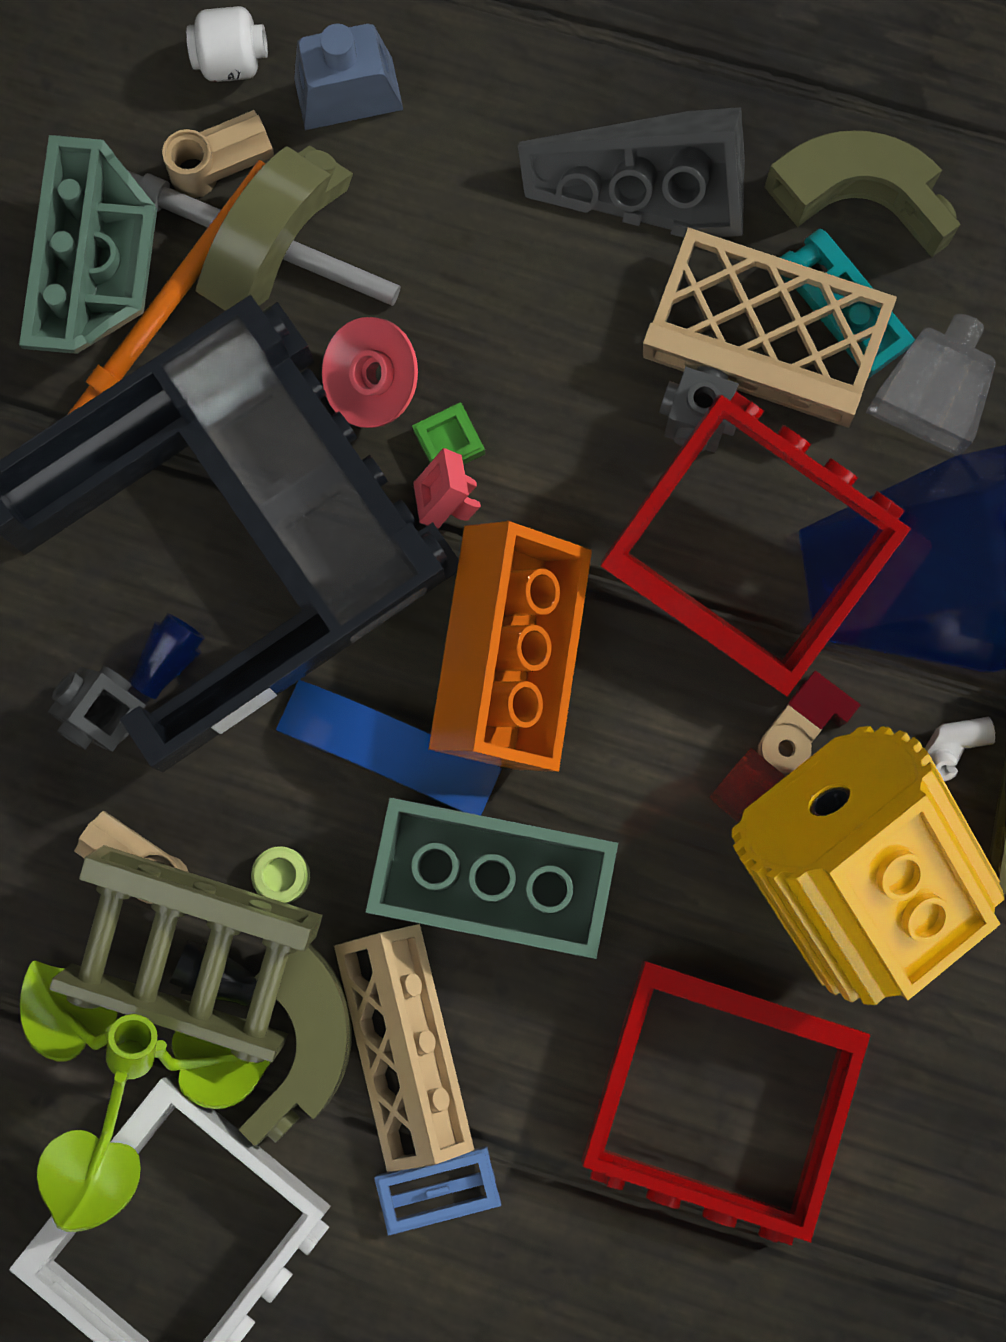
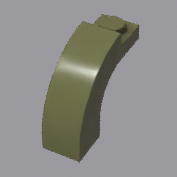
M839 131L806 141L771 165L764 186L797 227L833 202L847 198H863L875 201L892 211L931 257L949 245L961 225L956 219V212L951 203L940 194L935 195L932 191L942 169L926 154L909 143L876 132Z
M310 145L299 153L288 146L280 150L252 178L228 212L208 251L196 292L225 311L250 294L258 305L268 300L280 264L299 231L314 214L348 190L353 173L336 163L335 159L328 153L316 150Z
M312 944L304 952L296 950L294 953H289L276 999L289 1014L295 1029L296 1054L293 1066L284 1082L239 1129L254 1146L261 1143L267 1136L275 1143L279 1141L300 1118L293 1111L297 1105L312 1119L320 1115L337 1092L349 1062L352 1046V1021L345 991L329 962ZM259 973L254 977L256 980L258 979Z

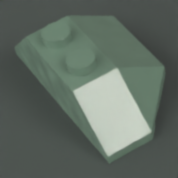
M49 135L19 343L22 349L78 354L144 313L157 208L104 140Z

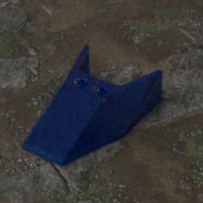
M1006 445L954 456L880 491L881 494L905 510L899 520L909 526L911 530L828 642L987 673L1006 671ZM849 507L799 530L812 619L879 529Z

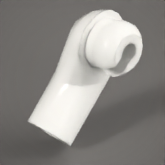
M990 717L942 724L936 728L925 749L944 782L956 776L958 770L955 767L965 749L995 743L993 722Z

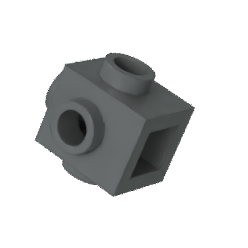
M685 366L680 384L669 381L659 413L669 416L664 437L674 439L675 443L683 446L709 409L701 408L695 402L710 407L719 394L731 400L737 391L739 383L728 380L729 376L726 373L712 367L700 366L695 370ZM724 419L702 451L708 450L716 453L722 433L733 436L736 427Z
M80 666L76 673H68L59 682L52 695V699L55 702L48 710V713L62 722L57 732L78 747L86 750L90 743L113 752L117 745L129 735L120 718L136 707L144 708L146 705L127 692L132 685L108 667L103 666L100 672ZM92 704H93V707H92L91 711H90L89 713H87V711L89 710V708H90V707L92 706Z

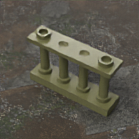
M105 845L86 856L79 880L97 885L96 891L100 893V898L81 966L71 963L52 978L49 990L67 995L66 999L79 1007L93 1009L101 1006L125 1015H142L153 1024L230 1048L231 1053L235 1057L244 1061L259 1063L266 1060L273 1062L285 1045L288 1033L268 1026L289 953H294L296 950L304 952L317 936L322 915ZM131 896L151 902V908L156 911L136 984L104 974L123 900L129 899ZM186 914L207 920L206 925L211 929L191 1002L158 991L178 918L184 917ZM241 932L263 938L262 943L267 947L246 1019L213 1009L233 937Z

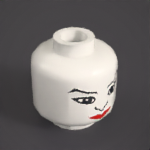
M244 7L204 9L197 14L195 24L187 26V47L191 66L194 70H201L203 76L211 82L253 78L258 69V59L268 57L265 27L263 24L254 25L251 14Z

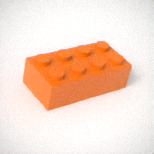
M511 521L464 526L428 750L513 770L559 772L592 550Z

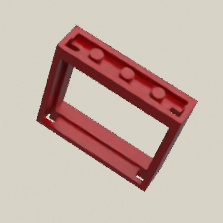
M738 392L734 394L731 400L719 394L603 557L600 566L788 697L911 528L899 520L905 510L896 505L892 500L878 491L869 499L852 486L858 477L832 458H829L827 463L822 466L805 454L811 444L790 428L783 425L778 433H775L758 421L764 410ZM724 419L879 528L783 660L629 553Z
M642 961L581 1159L582 1166L592 1170L590 1179L604 1183L607 1187L623 1190L627 1181L648 1188L646 1198L661 1205L679 1209L681 1201L684 1200L704 1207L702 1217L718 1224L735 1228L737 1220L741 1219L759 1225L758 1235L776 1243L779 1241L792 1246L795 1237L811 1243L871 1034ZM654 989L837 1048L791 1211L605 1150Z

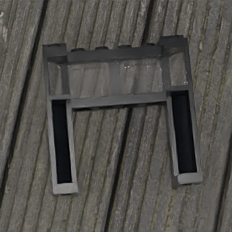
M251 294L0 460V536L26 555L189 446L302 611L152 713L138 706L120 718V721L150 766L161 772H165L198 748L237 724L292 684L457 573L458 557L432 522L417 532L416 528L419 525L405 503L399 499L392 504L381 487L388 483L375 460L371 455L361 460L350 444L357 437L340 411L331 416L321 403L320 399L327 394L313 372L307 368L314 363L309 346L279 303L276 302L262 311Z

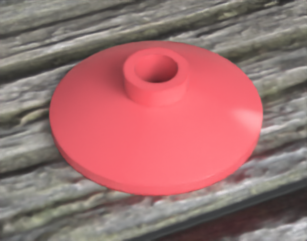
M376 317L358 318L340 328L328 344L322 364L323 388L335 412L340 411L349 424L362 428H377L396 420L409 406L417 386L418 364L414 348L406 334L394 323ZM380 365L381 378L378 382L376 378V370Z

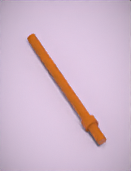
M258 160L103 367L97 365L85 382L89 384L88 388L69 413L78 407L80 408L122 380L200 276L208 251L228 212L248 183L266 163Z

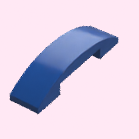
M298 680L276 728V731L325 753L340 757L424 794L428 798L457 811L482 816L502 768L496 765L428 750L431 734L302 680Z

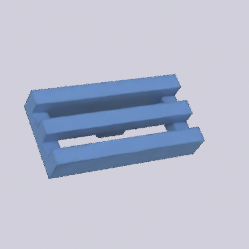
M487 1146L474 1149V1151L436 1165L385 1172L374 1177L388 1236L501 1206ZM476 1163L479 1164L480 1172L391 1195L389 1186ZM484 1185L486 1192L484 1196L400 1218L396 1217L395 1208Z

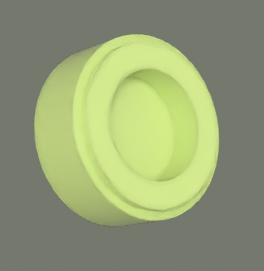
M273 847L257 857L252 867L251 880L254 889L259 895L283 903H290L301 897L306 891L310 881V870L304 857L297 851L287 847Z

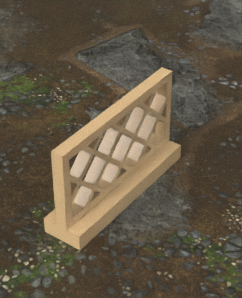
M688 227L653 323H650L643 341V358L683 372L685 366L695 370L700 366L718 369L729 376L728 380L739 383L737 388L739 391L849 428L897 297ZM694 246L716 253L724 270L696 282L688 266ZM728 258L740 262L732 266ZM752 267L767 270L776 287L749 300L737 274ZM780 275L791 278L792 280L784 283ZM685 276L689 286L678 291L682 278ZM729 279L741 304L713 316L701 291ZM805 284L820 288L828 305L801 317L789 292ZM833 293H836V294H839V295H842V296H845V297L836 301V299H835ZM693 295L705 318V321L687 329L666 322L672 305ZM780 296L792 322L765 334L753 308ZM858 301L881 308L875 325L853 335L841 309ZM746 313L757 338L741 346L725 342L718 325ZM833 314L845 339L818 352L805 326ZM710 329L714 338L700 333ZM797 330L810 356L793 364L778 360L770 342ZM870 338L863 355L858 343ZM762 346L766 356L753 352V350ZM850 348L859 366L854 384L851 385L831 378L822 360ZM814 364L818 373L804 368Z

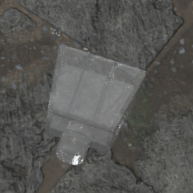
M956 314L945 334L925 327L880 387L866 413L960 457L972 444L977 434L996 365V360L992 356L975 349L984 331V325L971 316Z

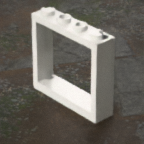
M170 1075L160 1079L110 1143L127 1144L139 1154L176 1107L303 1212L203 1341L241 1342L255 1324V1321L247 1313L260 1297L271 1303L293 1275L284 1267L298 1248L308 1255L328 1230L329 1226L320 1219L331 1206L258 1145L254 1146L216 1110L204 1108L188 1100L180 1091L178 1079ZM51 1216L9 1270L93 1342H149L54 1261L76 1232H65L58 1229Z

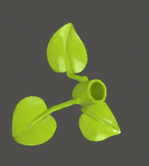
M32 961L26 972L20 995L22 1029L31 1047L48 1059L63 1062L78 1056L86 1044L94 1050L107 1045L106 1063L110 1071L115 1074L100 1138L98 1139L94 1134L84 1130H72L63 1133L53 1139L44 1149L37 1169L39 1192L56 1227L65 1232L84 1231L95 1228L116 1216L132 1199L139 1183L141 1167L136 1150L127 1144L110 1143L127 1079H136L145 1075L151 1069L154 1058H158L168 1070H180L178 1078L179 1088L188 1100L204 1108L223 1109L234 1106L244 1100L256 1087L271 1062L266 1060L259 1063L244 1061L235 1057L231 1053L230 1048L175 1031L172 1038V1051L175 1058H172L166 1051V1042L163 1040L157 1041L156 1027L148 1018L142 1015L129 1014L117 1019L118 1012L101 1006L91 1009L73 1005L66 999L67 995L49 990L52 978L65 968Z

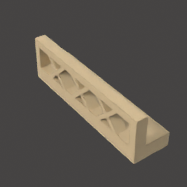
M420 924L381 932L335 945L336 957L387 1172L436 1165L474 1151ZM365 949L368 950L373 971L369 982L361 974L356 953ZM375 1009L384 1017L386 1032L383 1038L374 1029L372 1016ZM388 1065L398 1076L400 1089L397 1096L388 1088L385 1076ZM402 1123L411 1131L415 1154L404 1155L399 1135Z

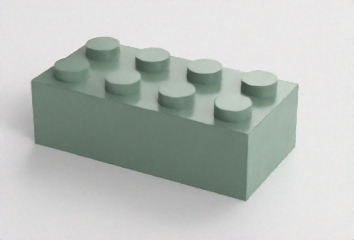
M389 798L366 913L597 959L618 843Z

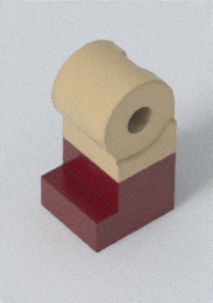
M815 670L808 676L762 736L757 751L760 764L766 771L774 775L786 776L810 758L811 743L829 720L841 727L848 723L861 704Z

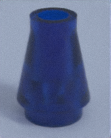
M167 613L161 623L154 622L137 667L128 682L144 695L157 699L162 690L202 653L199 646L205 637L183 620Z

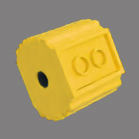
M861 726L851 734L833 738L744 810L741 821L732 828V838L735 842L733 847L740 857L739 859L822 986L825 985L830 993L835 996L841 993L845 1000L852 1003L860 998L863 1004L877 1005L885 997L902 995L906 1000L911 999L1000 925L994 914L995 907L1004 900L1003 889L999 884L1000 880L929 753L915 737L910 739L908 733L899 730L894 734L891 728L881 726L874 732L871 726Z

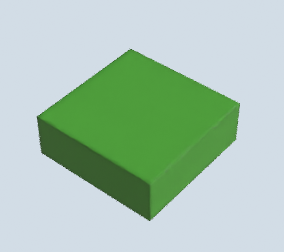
M461 402L412 425L413 432L429 464L443 448L462 455L463 465L485 455V448Z

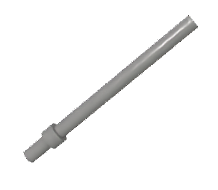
M128 170L155 204L157 212L163 208L200 225L209 227L221 211V209L171 189L170 183L149 173L140 176ZM294 240L283 258L285 261L391 306L395 304L400 292V285Z

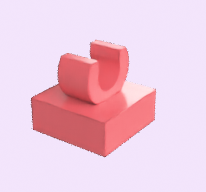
M443 448L413 482L419 523L427 526L433 522L437 529H439L450 515L467 521L481 507L479 501L468 497L477 487V483L474 479L465 475L462 455Z

